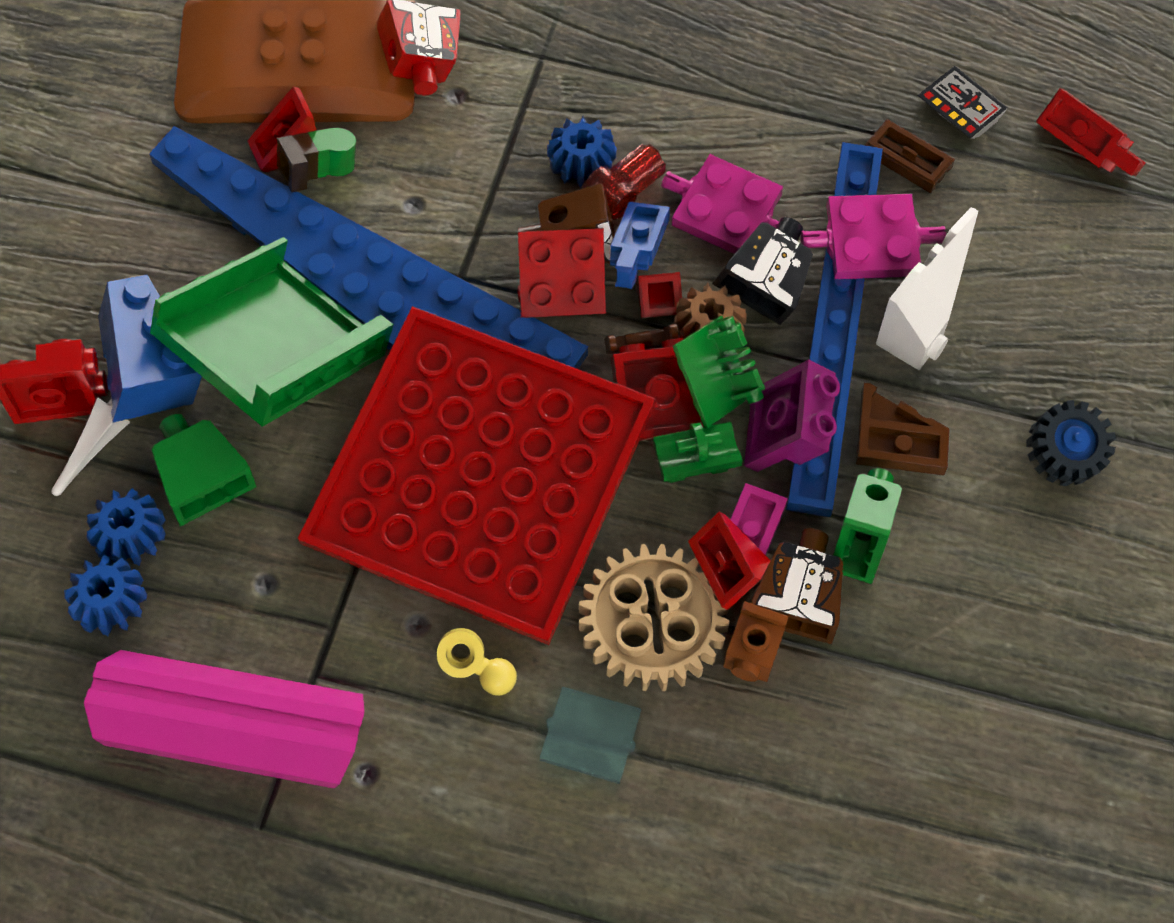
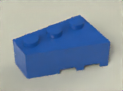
M148 275L107 282L98 315L103 356L106 358L108 368L107 385L108 390H111L113 405L111 410L112 423L191 405L194 402L202 379L200 374L150 333L155 300L160 295Z

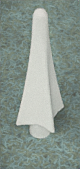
M97 397L74 451L52 488L51 493L54 496L61 495L89 461L130 423L129 420L112 423V398L106 403Z

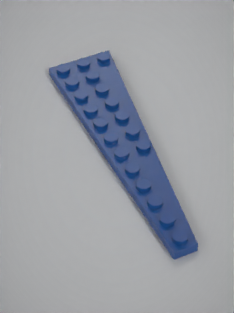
M175 126L149 154L152 164L190 194L199 197L201 202L213 212H219L230 220L232 226L244 236L246 234L249 235L261 246L268 245L282 237L287 239L288 243L284 261L362 324L369 322L379 315L384 316L394 324L387 346L389 350H391L413 306L579 369L588 356V346L534 317H521V310L299 192H291L288 186Z

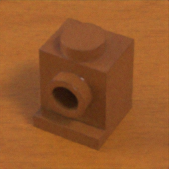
M744 601L726 652L723 667L730 669L734 676L742 680L755 682L759 679L768 682L789 616ZM748 639L763 645L753 646L748 642Z

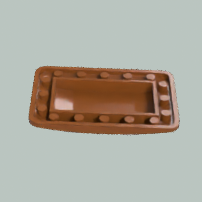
M188 0L185 3L174 98L176 114L185 122L263 123L293 86L300 88L315 122H393L403 120L413 112L415 92L413 89V79L394 77L389 72L376 23L387 0ZM402 0L415 3L414 0Z

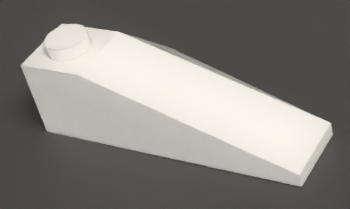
M972 207L949 230L942 245L936 244L930 250L924 265L919 262L910 271L888 301L876 345L917 370L921 369L929 357L936 360L948 342L944 332L950 318L978 211Z

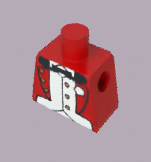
M387 0L376 23L389 72L394 77L413 79V89L416 94L426 96L435 93L438 89L437 83L445 82L457 59L460 10L402 0Z

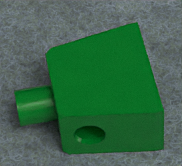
M173 414L166 417L160 423L159 428L165 439L154 444L151 450L168 502L180 527L256 488L250 466L210 420H202L189 426L182 414Z
M873 468L868 471L867 475L860 474L857 476L833 553L834 556L840 557L843 560L844 576L869 584L873 583L887 544L902 491L899 484L893 483V475L885 469ZM856 531L872 535L871 539L868 541L859 540L855 536Z

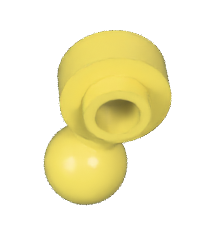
M457 628L447 632L441 638L437 648V661L446 674L456 678H465L475 673L479 675L483 689L489 694L496 696L507 694L513 689L517 680L514 666L506 659L494 658L489 660L485 658L483 642L475 632L465 628ZM457 644H465L469 648L470 654L466 658L460 659L454 656L452 648Z

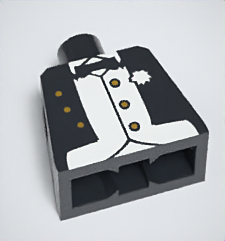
M790 217L781 218L776 228L768 223L761 222L717 275L712 284L719 289L726 286L729 295H739L742 303L781 325L798 305L813 256L808 247L798 242L801 231H803L802 225Z

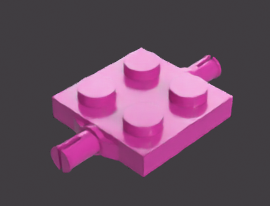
M709 154L698 174L692 177L690 181L670 171L663 178L662 188L682 195V201L672 216V226L733 254L740 249L761 222L768 223L775 228L779 223L778 220L772 217L773 210L782 196L783 186L714 155Z
M912 194L829 196L826 204L828 216L826 230L801 231L800 238L801 244L808 248H827V252L833 261L834 279L907 277L910 271L919 262L921 263L920 245L942 244L946 236L945 226H919L914 213Z

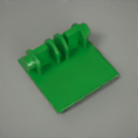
M719 316L672 346L677 357L678 366L683 372L693 398L694 407L699 413L704 428L710 427L746 400L748 404L764 398L762 390L765 389V385L762 383L757 368L744 371L756 364L755 359L739 360V358L749 354L751 349L750 347H743L747 344V341L742 331L741 323H736L733 316L726 318Z

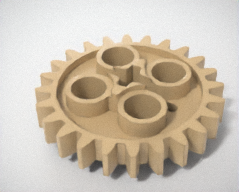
M641 544L640 556L634 557L625 548L623 549L622 563L619 564L610 556L607 557L606 569L608 573L594 569L593 581L596 585H584L583 596L588 600L579 601V613L585 616L579 619V631L588 634L583 639V646L585 649L597 648L593 653V663L595 665L606 660L609 661L606 674L609 678L619 670L624 672L623 685L626 687L632 682L634 677L641 678L643 691H647L651 680H657L661 690L666 691L668 678L674 677L677 683L683 687L686 683V671H690L698 678L701 677L703 672L701 661L713 665L717 655L713 649H723L725 637L720 633L728 631L729 620L721 616L727 614L728 610L721 607L711 586H709L710 584L704 572L700 574L697 572L699 563L696 557L687 564L682 562L683 549L681 548L675 552L673 557L666 556L664 544H660L656 555H650L647 546ZM646 580H650L653 583L655 614L657 619H660L659 639L663 649L662 654H657L654 649L652 618L650 614H647L649 599L644 584ZM668 587H676L684 595L679 598H670L665 596L662 591ZM628 592L636 595L639 599L634 603L625 604L616 597L621 593ZM676 629H682L687 631L692 638L680 642L672 639L669 633ZM628 635H638L646 643L639 647H630L622 639Z

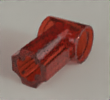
M641 144L612 168L601 166L596 169L586 180L583 188L603 184L611 217L613 220H617L623 217L629 202H635L639 193L665 174L666 164L656 148L651 144Z

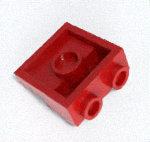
M684 338L663 341L662 348L645 350V344L619 347V354H613L610 359L614 383L655 398V407L640 441L689 430L690 424L700 422L702 427H704L699 413L694 407L692 395L683 372L678 366L677 357L672 347Z
M57 339L51 343L37 344L36 360H11L6 364H0V400L14 424L90 415L97 397L102 400V396H108L109 393L107 375L105 370H99L95 348L85 349L81 339Z

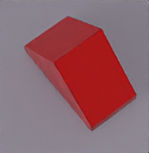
M293 86L247 140L262 172L278 169L277 138L316 131L314 117L300 88Z
M720 511L688 540L721 607L726 610L731 608L761 580L771 561Z

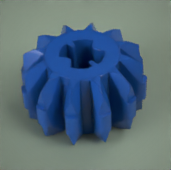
M582 116L579 123H573L566 118L563 128H554L551 140H549L547 145V156L549 157L550 168L553 174H561L564 184L575 179L581 188L585 180L589 179L597 185L600 175L609 176L612 170V163L616 159L617 148L613 142L611 129H602L600 120L588 124L584 116Z
M131 488L125 497H121L119 492L113 490L110 502L106 503L96 499L95 506L99 513L87 515V524L90 527V530L87 531V539L91 546L96 547L95 551L100 559L103 554L110 557L113 563L121 558L124 560L131 558L134 564L140 566V555L146 552L156 556L157 548L154 543L165 541L166 533L163 527H161L165 524V516L162 510L156 508L155 500L149 494L141 498L138 491Z
M103 554L98 566H93L91 562L84 560L83 566L86 572L84 574L70 573V581L74 587L64 590V597L68 604H71L68 607V613L71 618L77 622L81 621L82 628L89 633L99 627L101 633L109 637L113 625L116 624L122 630L127 631L129 625L126 619L128 616L141 618L142 610L138 604L147 600V593L144 587H141L143 578L140 572L135 569L131 570L128 561L123 558L113 564L110 557ZM105 593H110L108 597L102 599L101 596Z

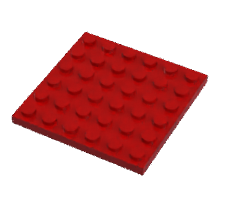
M412 306L297 539L300 544L549 645L655 407V398Z

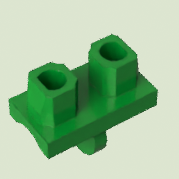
M698 422L690 424L689 430L653 437V446L663 482L683 481L686 477L706 473L717 474L742 466L743 460L735 441L731 422L711 425L708 428L702 427L701 423Z

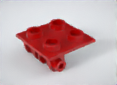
M604 228L518 232L520 285L517 287L518 302H520L521 317L606 314Z

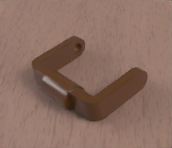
M671 324L663 329L642 331L618 337L610 335L604 338L606 354L618 353L619 347L630 344H645V348L662 345L663 341L679 338L677 325Z

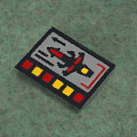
M956 66L952 67L917 95L971 139H975L998 122V119L1008 109L1007 106Z

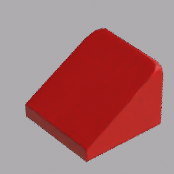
M680 272L637 276L636 287L641 318L677 315V303L682 298Z

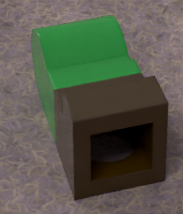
M328 128L277 138V167L291 192L306 190L307 181L326 177V175L345 176L354 170L356 138L352 132L346 129Z

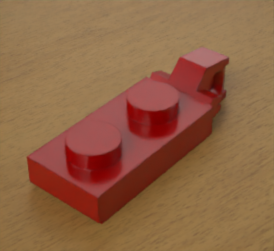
M1059 88L1036 120L1040 126L1098 168H1104L1112 172L1118 166L1129 175L1137 176L1146 164L1145 161L1129 150L1134 141L1128 138L1125 132L1065 89Z

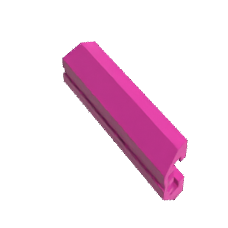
M119 650L97 662L92 676L91 688H88L84 700L92 738L104 746L328 788H336L342 781L355 752L365 712L363 694L125 650Z

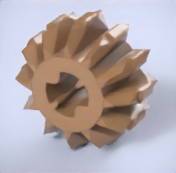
M708 282L704 286L703 292L691 287L687 293V298H680L676 307L677 315L674 317V324L677 325L678 332H680L679 338L688 337L719 316H723V318L733 316L736 323H741L744 333L747 313L746 309L740 308L741 300L739 295L727 297L728 290L726 286H723L719 291H712Z

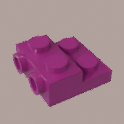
M808 359L765 382V389L762 390L764 398L751 403L744 458L745 467L759 472L784 459L801 465L829 451L831 438L837 429L836 421L832 416L835 396L840 392V384L835 372Z

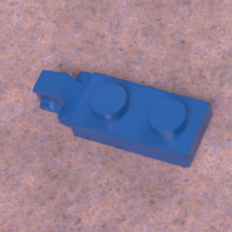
M636 202L628 203L610 245V266H615L617 270L615 287L632 289L637 280L638 270L648 271L649 266H652L670 220V207Z

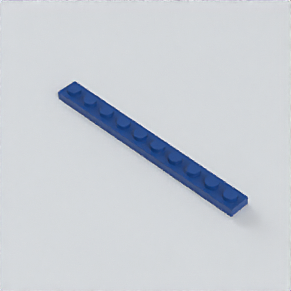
M842 142L834 196L876 195L883 148ZM827 248L825 249L809 360L836 373L840 384V392L835 396L832 416L836 421L837 429L831 438L828 452L801 465L793 462L786 510L831 518L865 278L834 279L833 261L827 252Z

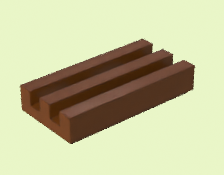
M886 119L865 144V146L883 148L882 165L929 193H932L935 189L937 182L940 183L945 173L952 169L955 161L953 157L889 119ZM886 135L894 141L898 142L899 144L903 145V148L884 136ZM917 154H918L919 156L923 157L924 159L930 161L931 163L935 164V165L938 166V167L936 168V167H934L933 165L929 164L928 162L924 161L923 159L919 158V157L917 156Z

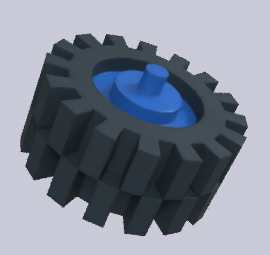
M1074 400L1066 401L1062 405L1058 403L1036 420L1037 422L1031 426L1029 433L1032 436L1026 440V447H1033V451L1027 455L1030 462L1035 459L1039 462V465L1034 468L1039 474L1043 471L1049 473L1046 480L1053 483L1060 479V485L1068 486L1073 482L1075 485H1078L1100 473L1111 462L1108 458L1114 455L1116 447L1110 446V443L1116 440L1115 432H1106V428L1112 424L1108 418L1102 422L1097 418L1102 413L1097 407L1092 411H1088L1089 403L1083 401L1074 406Z

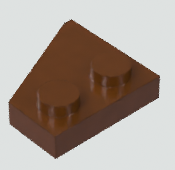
M864 382L861 392L856 465L945 475L948 468L950 428L932 418L921 416L915 408L902 401L898 405L876 393L878 387Z

